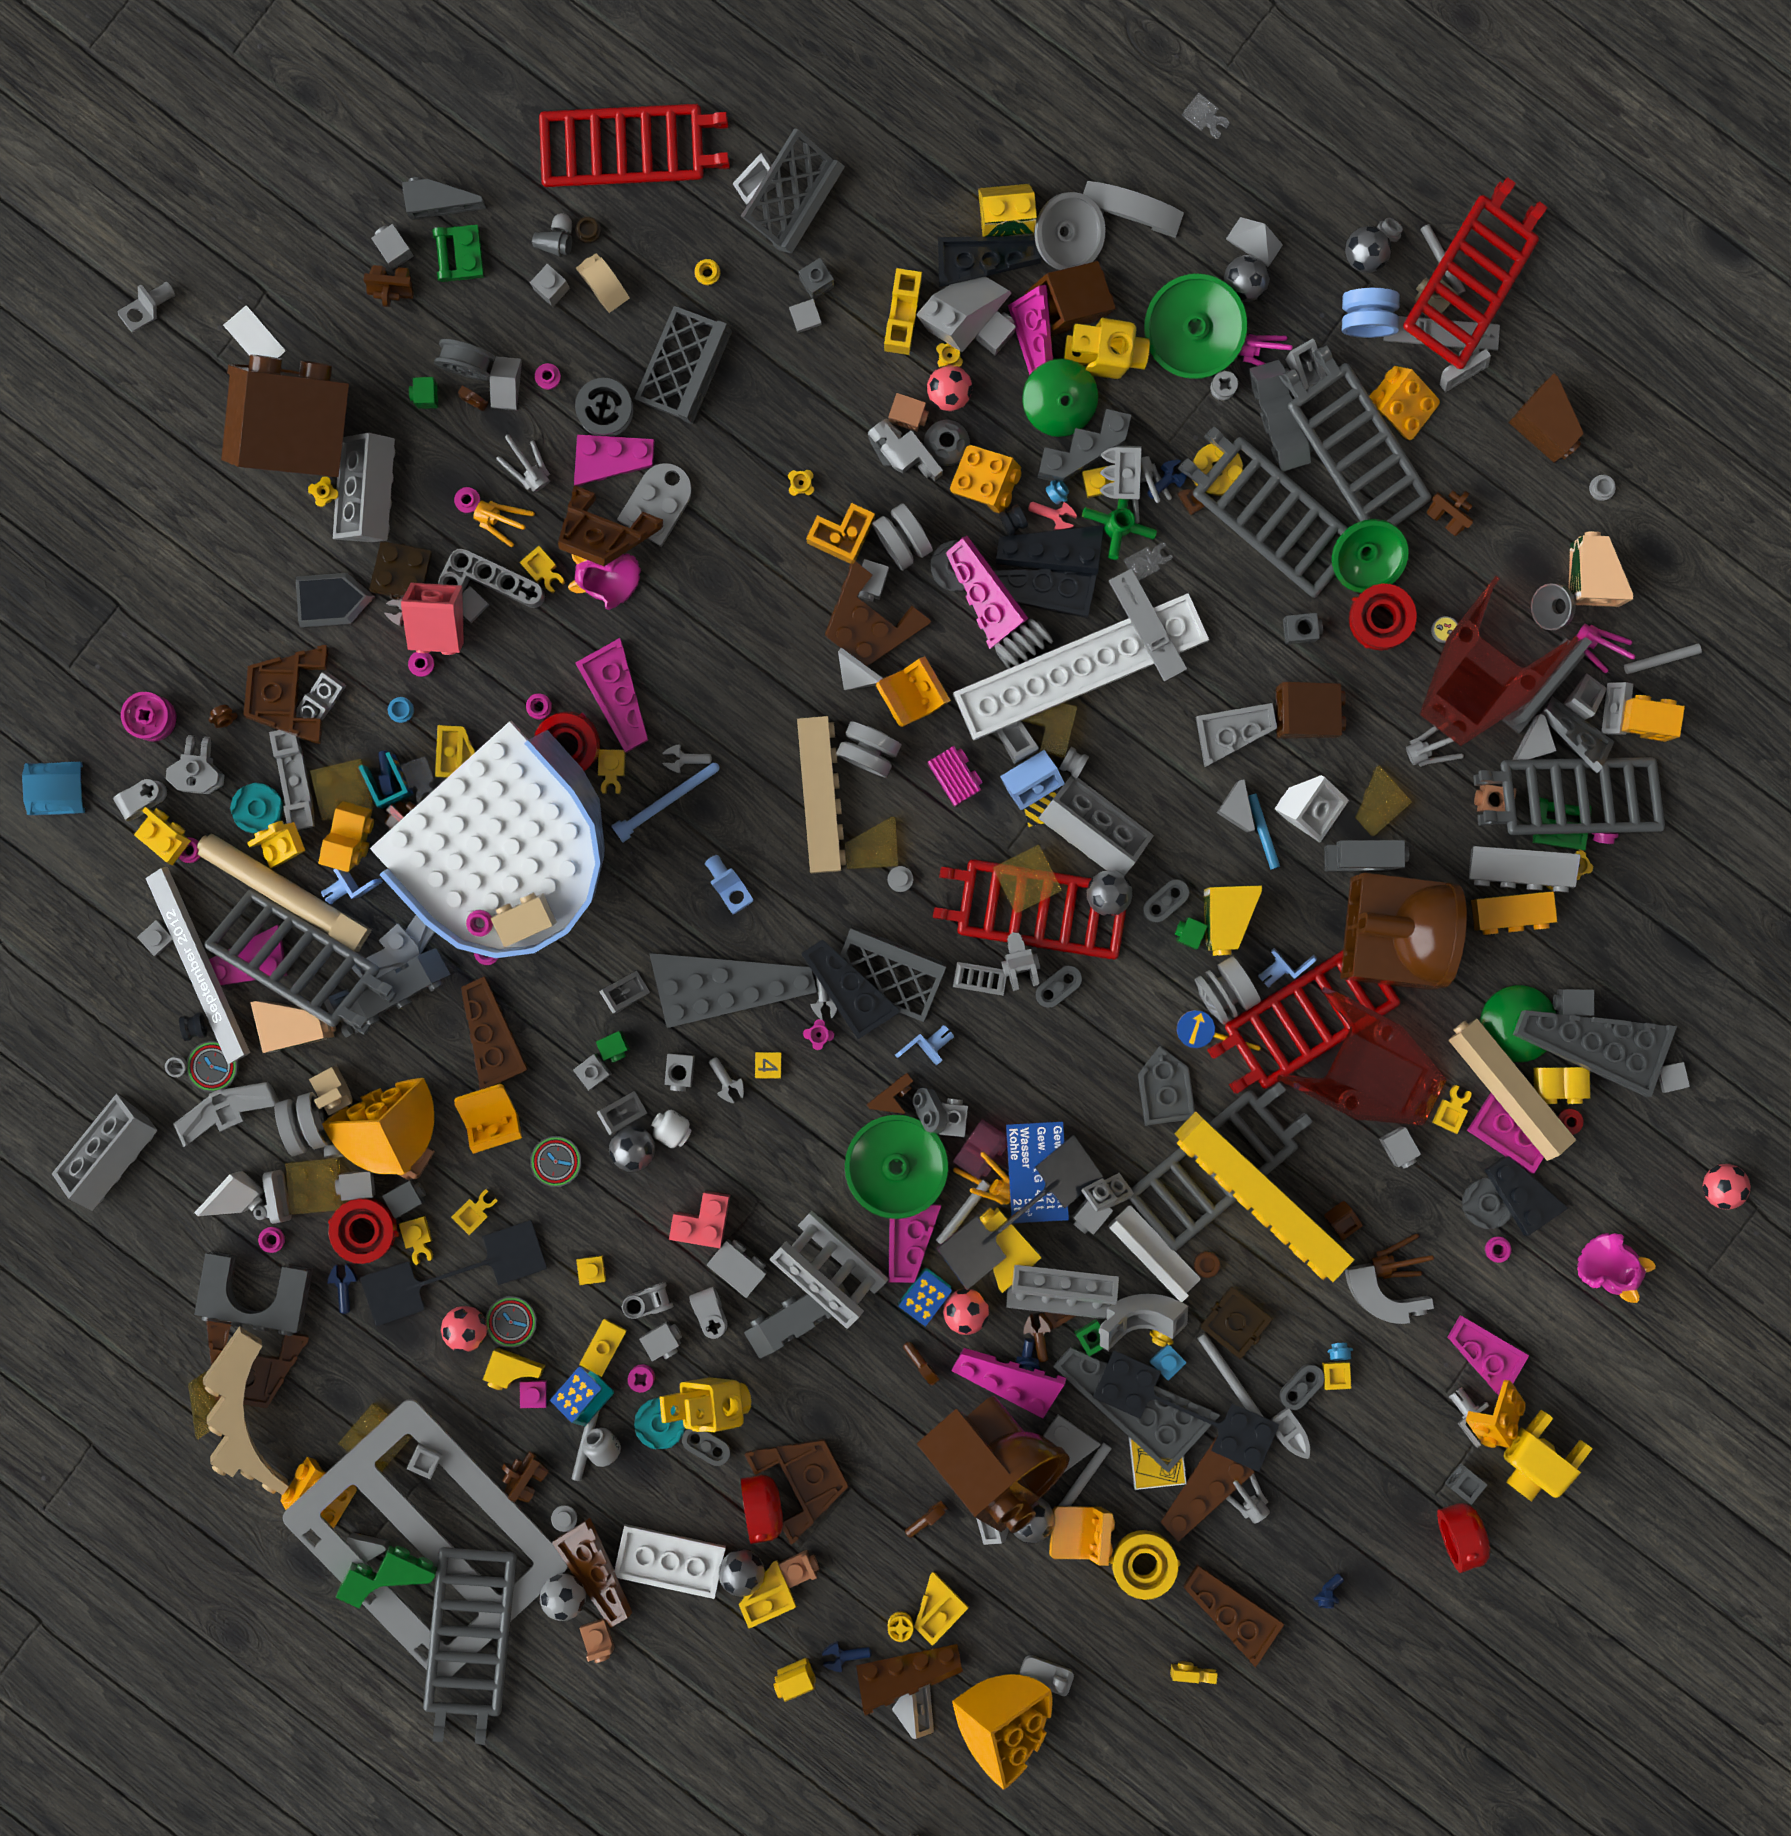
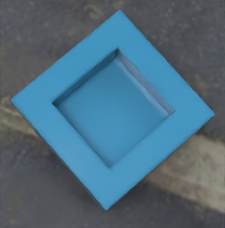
M1167 1344L1150 1360V1363L1157 1370H1160L1161 1374L1169 1381L1186 1364V1361Z

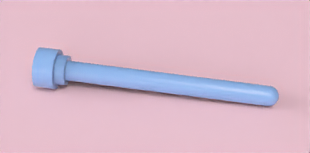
M711 763L630 820L622 822L619 820L611 827L620 840L625 842L631 838L630 834L634 832L633 829L718 772L719 765Z

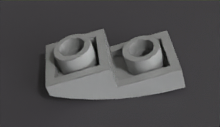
M322 672L310 693L305 694L297 707L296 717L323 720L338 700L346 685L329 672Z
M1120 1173L1106 1180L1102 1178L1081 1190L1096 1212L1130 1199L1134 1194Z

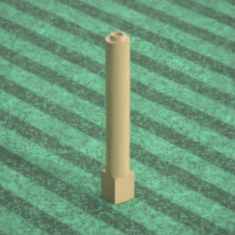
M210 834L208 837L205 835L199 841L197 849H199L198 855L324 931L328 936L351 950L359 952L371 933L372 929L330 906L216 835Z

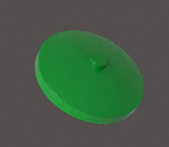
M1188 274L1168 282L1156 293L1147 309L1145 317V338L1150 341L1149 350L1154 359L1170 373L1190 379L1207 378L1229 367L1242 351L1248 332L1247 313L1236 291L1221 279L1206 274Z
M904 1115L884 1116L866 1124L852 1139L845 1157V1177L854 1198L869 1212L889 1219L912 1217L929 1208L941 1194L948 1174L947 1154L940 1138L936 1133L927 1132L920 1120Z

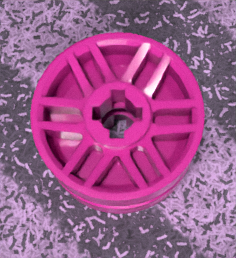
M138 692L130 696L123 704L121 721L126 731L131 735L146 741L155 742L163 740L171 734L176 724V712L167 699L150 692Z

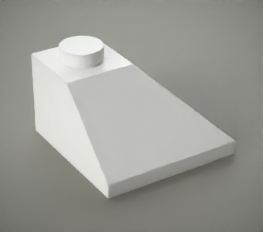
M1321 775L1289 787L1275 807V810L1294 826L1318 842H1321L1349 800Z
M243 1171L232 1173L194 1213L197 1216L242 1213L249 1209L253 1211L262 1202L260 1197L265 1191Z

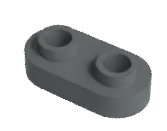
M1171 880L1145 902L1143 906L1145 917L1151 922L1165 920L1188 899V886L1181 880ZM1173 888H1177L1180 892L1177 898L1171 896ZM1153 905L1160 907L1159 914L1155 915L1152 913L1151 908Z
M1073 966L1062 967L1038 986L1035 993L1037 1002L1047 1008L1056 1006L1080 986L1082 981L1081 973ZM1066 974H1071L1073 977V981L1070 984L1065 983L1063 980ZM1051 990L1053 997L1050 1000L1045 999L1043 996L1044 991Z
M918 1089L913 1096L914 1109L924 1129L927 1132L939 1134L946 1127L947 1114L933 1089Z
M1314 1364L1303 1365L1280 1390L1279 1396L1282 1404L1290 1410L1302 1408L1323 1385V1371ZM1309 1372L1314 1373L1312 1381L1306 1380V1374ZM1291 1391L1297 1393L1294 1400L1288 1399V1394Z
M686 1429L682 1436V1444L687 1451L713 1466L725 1464L730 1457L731 1450L729 1444L711 1432L692 1431V1429ZM698 1434L700 1441L693 1442L691 1435ZM720 1447L723 1453L717 1456L713 1453V1449Z

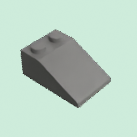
M986 276L955 283L932 295L916 315L928 332L963 352L1011 295V292Z

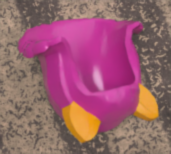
M572 554V559L576 562L575 580L568 586L569 590L575 593L586 592L595 599L603 600L607 610H611L628 600L638 586L641 568L633 555L623 554L608 565L602 566Z
M1605 1233L1593 1238L1590 1243L1585 1245V1248L1581 1251L1582 1255L1578 1257L1577 1270L1579 1277L1582 1278V1282L1592 1288L1602 1286L1606 1291L1619 1295L1627 1302L1638 1303L1639 1294L1637 1289L1640 1287L1645 1274L1654 1270L1656 1265L1650 1259L1638 1256L1630 1246L1623 1244L1624 1236L1622 1234Z

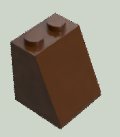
M1098 261L1047 273L1025 292L1027 294L1038 286H1047L1051 337L1073 330L1075 324L1086 325L1105 318L1116 309L1114 298L1109 292L1105 281V274L1101 270Z
M1555 373L1536 390L1508 422L1553 462H1556L1559 458L1565 460L1581 444L1578 439L1584 434L1562 384Z
M1282 682L1276 687L1277 739L1338 738L1342 736V731L1346 730V717L1342 716L1341 706H1345L1346 696L1345 690H1341V684Z

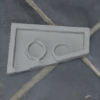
M1273 703L1196 716L1204 767L1277 729Z
M1057 1414L1043 1435L1057 1446L1062 1447L1069 1455L1070 1461L1064 1472L1101 1445L1059 1414Z

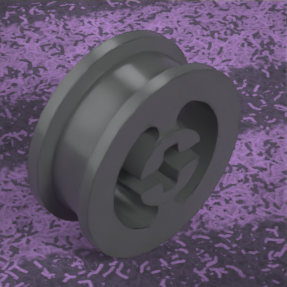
M451 339L440 340L439 346L442 347L440 357L434 360V364L437 367L462 377L481 381L489 380L488 366L495 359L492 353L465 342Z
M597 378L591 380L580 389L576 397L575 410L577 417L584 429L594 436H618L628 428L632 421L634 408L631 397L626 388L613 379ZM602 391L613 392L622 400V404L616 406L614 400L608 396L607 404L610 410H605L603 418L608 422L618 416L616 421L608 425H598L592 422L587 415L589 410H593L595 416L601 420L602 412L599 406L603 407L606 399L603 394L596 396L593 400L591 398L596 393Z

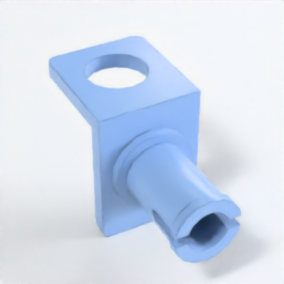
M719 855L712 856L705 862V865L715 878L711 881L712 886L720 894L732 914H736L753 902L752 896L732 868L727 870ZM735 891H741L744 894V899L739 904H733L730 901V896Z
M334 869L339 880L322 890L321 893L323 897L328 896L325 898L327 903L333 904L334 901L346 893L349 894L351 899L361 897L381 884L383 880L381 878L374 879L359 889L349 872Z
M1273 948L1271 953L1276 957V961L1258 976L1269 988L1285 973L1290 974L1295 979L1317 960V957L1313 955L1294 971L1280 953Z
M943 1025L928 1039L923 1038L919 1034L895 1056L897 1058L900 1057L917 1042L935 1065L943 1061L937 1051L953 1039L954 1036L949 1032L941 1038L949 1030Z

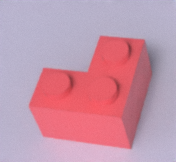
M704 1191L699 1216L675 1212L672 1218L669 1240L721 1248L730 1195Z

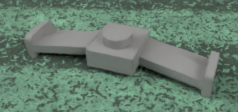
M415 915L406 930L399 923L396 924L379 940L385 948L366 958L380 969L375 978L403 966L407 961L420 955L435 934L417 915ZM356 964L352 967L353 971L360 978L366 973V970Z
M268 1082L230 1089L221 1088L210 1093L206 1099L176 1121L174 1127L183 1147H186L214 1124L217 1125L219 1132L245 1121L242 1112L272 1107L279 1100L273 1087Z

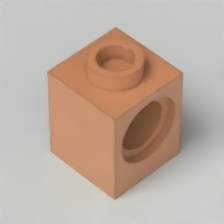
M896 393L888 420L892 424L918 432L920 425L925 426L929 412L925 411V402Z
M1493 785L1480 786V790L1476 791L1474 804L1478 805L1477 812L1485 810L1505 811L1503 787ZM1491 793H1495L1499 797L1497 807L1489 803V795Z

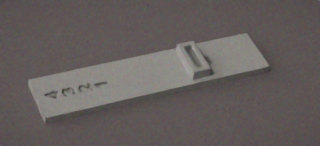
M1398 316L1399 331L1396 334L1383 337V341L1425 345L1403 328L1407 318L1403 316ZM1418 318L1415 323L1446 347H1465L1463 342L1432 319ZM1452 321L1470 335H1472L1478 323ZM1490 324L1477 345L1479 349L1498 350L1500 325Z
M1129 569L1109 580L1164 682L1187 670L1133 570Z

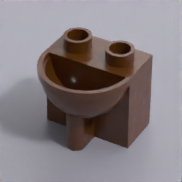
M250 354L249 365L228 364L227 374L230 377L221 460L237 467L339 477L349 384L331 378L332 365L300 361V371L281 369L282 359L253 354Z
M1361 873L1351 877L1340 979L1425 990L1449 986L1457 975L1465 942L1467 912L1462 887L1455 883Z
M995 1396L986 1399L968 1416L955 1409L917 1443L922 1452L973 1516L1000 1532L1008 1528L1011 1533H1016L1032 1521L1036 1512L1031 1506L1058 1481L1070 1461L1066 1451L1051 1440L1036 1433L1024 1432Z

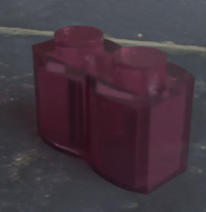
M982 1118L953 1159V1162L977 1179L981 1175L986 1177L992 1167L981 1156V1152H985L991 1159L996 1154L1001 1156L1007 1148V1135Z

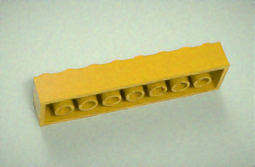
M1196 1111L1177 1130L1175 1135L1179 1139L1177 1144L1191 1158L1196 1155L1198 1158L1195 1161L1210 1176L1215 1173L1214 1179L1228 1193L1234 1190L1233 1196L1247 1210L1252 1207L1254 1210L1251 1213L1266 1228L1271 1225L1270 1230L1283 1244L1287 1245L1290 1242L1291 1244L1288 1247L1304 1263L1309 1260L1307 1265L1322 1280L1328 1277L1334 1282L1354 1261L1331 1236Z

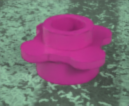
M818 1019L810 1029L804 1030L803 1036L812 1042L815 1050H821L823 1044L833 1040L834 1033L825 1027L823 1020ZM820 1032L821 1037H817L816 1033Z

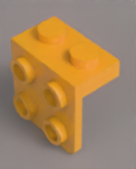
M1398 366L1390 369L1378 388L1370 394V398L1380 414L1385 416L1401 435L1408 440H1412L1440 403L1438 397L1412 369Z
M969 445L964 451L950 490L953 494L984 503L993 512L1000 513L1011 503L1012 490L1021 477V466L1011 457Z
M925 656L919 658L904 670L883 678L876 683V687L894 719L901 727L932 714L951 701Z
M497 1084L455 1098V1106L467 1128L469 1147L473 1154L522 1138L519 1116L504 1085Z
M1504 1380L1493 1415L1468 1411L1466 1422L1483 1445L1495 1448L1496 1445L1511 1448L1513 1439H1516L1518 1435L1520 1416L1525 1412V1401L1511 1380Z
M307 1457L304 1463L298 1466L293 1481L280 1500L285 1510L327 1473L321 1469L315 1459ZM350 1485L321 1512V1516L333 1529L356 1493L357 1488L355 1485Z
M1054 1507L1055 1525L1050 1538V1556L1054 1559H1089L1099 1566H1109V1558L1113 1552L1111 1532L1115 1527L1113 1513L1102 1507Z

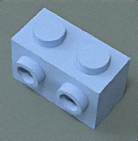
M1045 750L1000 776L1008 793L1020 810H1023L1065 784L1057 767Z

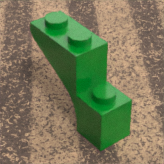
M390 1545L376 1573L372 1572V1568L364 1563H358L357 1565L352 1562L338 1589L336 1598L360 1609L365 1598L379 1587L427 1584L432 1582L436 1575L437 1567L433 1566L434 1563L425 1557L418 1559L410 1555V1551L404 1547L396 1546L395 1548Z

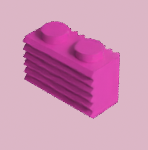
M952 746L928 761V766L955 807L980 792L981 788L979 785L982 784V781L975 770L969 771L965 764L969 760L961 748L956 750Z

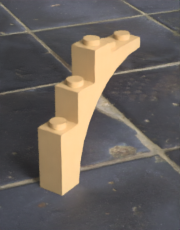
M239 1326L203 1377V1385L206 1386L205 1390L216 1397L219 1394L221 1395V1398L207 1416L208 1429L218 1436L225 1435L210 1456V1462L213 1465L212 1469L220 1475L225 1476L228 1474L233 1477L238 1469H240V1473L249 1480L255 1478L262 1482V1487L270 1493L275 1494V1492L283 1495L289 1487L288 1479L272 1468L259 1453L250 1437L244 1418L243 1401L245 1385L252 1363L262 1348V1340Z

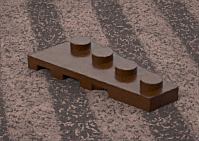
M486 976L462 986L461 991L470 1029V1039L473 1045L480 1090L494 1086L527 1071L528 1067Z
M1216 1438L1161 1520L1163 1526L1178 1542L1237 1489L1233 1484L1235 1480L1241 1485L1254 1473L1253 1469L1211 1451Z
M591 1518L583 1521L552 1542L571 1572L583 1584L587 1595L610 1628L627 1619L633 1613Z
M1197 1564L1183 1584L1184 1589L1256 1668L1284 1626V1623Z
M954 1644L856 1665L864 1715L873 1713V1709L883 1704L886 1707L895 1703V1699L903 1695L909 1694L910 1696L919 1692V1688L925 1685L937 1684L963 1672L958 1645Z

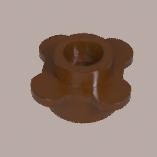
M220 705L210 712L209 722L211 724L214 723L216 728H224L231 725L238 715L236 712L233 713L228 705Z

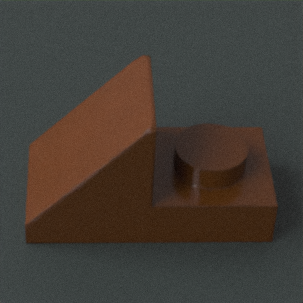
M905 1073L866 1104L867 1107L873 1110L906 1114L894 1096L898 1094L899 1097H902L911 1090L910 1083L913 1082V1079L908 1073Z

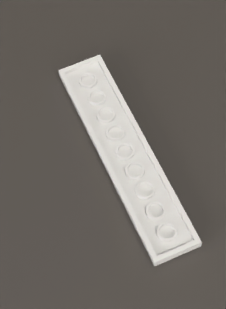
M1189 593L1154 607L1157 616L1179 654L1209 641ZM1128 618L955 691L953 695L974 741L1154 665V662Z

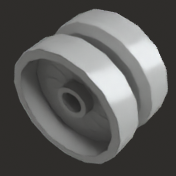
M901 503L891 510V516L896 527L884 516L872 522V526L891 558L903 571L913 564V556L909 547L916 556L921 558L931 553L933 549L920 523L909 509Z
M851 721L846 735L849 739L858 743V745L850 742H841L836 755L866 771L887 778L892 765L888 760L879 755L882 754L891 758L896 757L902 744L877 729Z
M313 1092L298 1096L296 1103L291 1099L275 1103L274 1109L278 1131L287 1152L292 1157L306 1153L308 1145L315 1150L328 1146L330 1143V1139L322 1125L326 1121L323 1109H318L314 1101L317 1096Z

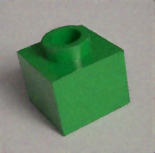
M434 377L413 378V386H409V398L418 409L438 408V383Z
M1189 917L1185 919V922L1180 920L1174 934L1178 936L1176 942L1194 950L1198 949L1208 925Z
M622 1031L596 1041L604 1061L610 1059L612 1063L626 1057L624 1052L630 1050Z
M1097 1319L1075 1331L1077 1338L1089 1357L1103 1349L1100 1346V1324ZM1090 1332H1095L1097 1334V1337L1094 1341H1089L1087 1339V1335Z

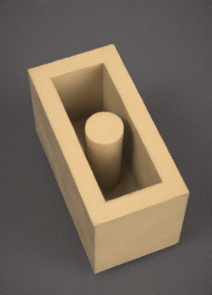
M533 892L520 898L521 903L514 907L508 903L496 909L497 914L491 918V921L504 947L552 927L557 923L544 893L536 896Z

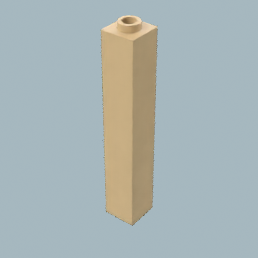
M1478 1019L1470 1023L1463 1021L1454 1028L1456 1034L1449 1039V1042L1547 1161L1561 1155L1576 1141L1574 1136Z

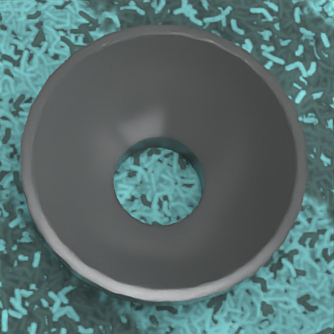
M941 420L931 425L927 430L923 443L939 466L950 467L960 463L966 447L970 445V438L960 423L953 420ZM949 433L953 435L955 442L951 447H943L940 444L939 438L942 434Z
M1556 583L1545 584L1534 593L1531 600V613L1533 619L1541 628L1545 630H1558L1567 626L1574 617L1576 609L1575 599L1572 592L1566 586ZM1558 599L1564 600L1566 605L1565 611L1561 614L1557 612L1555 607Z

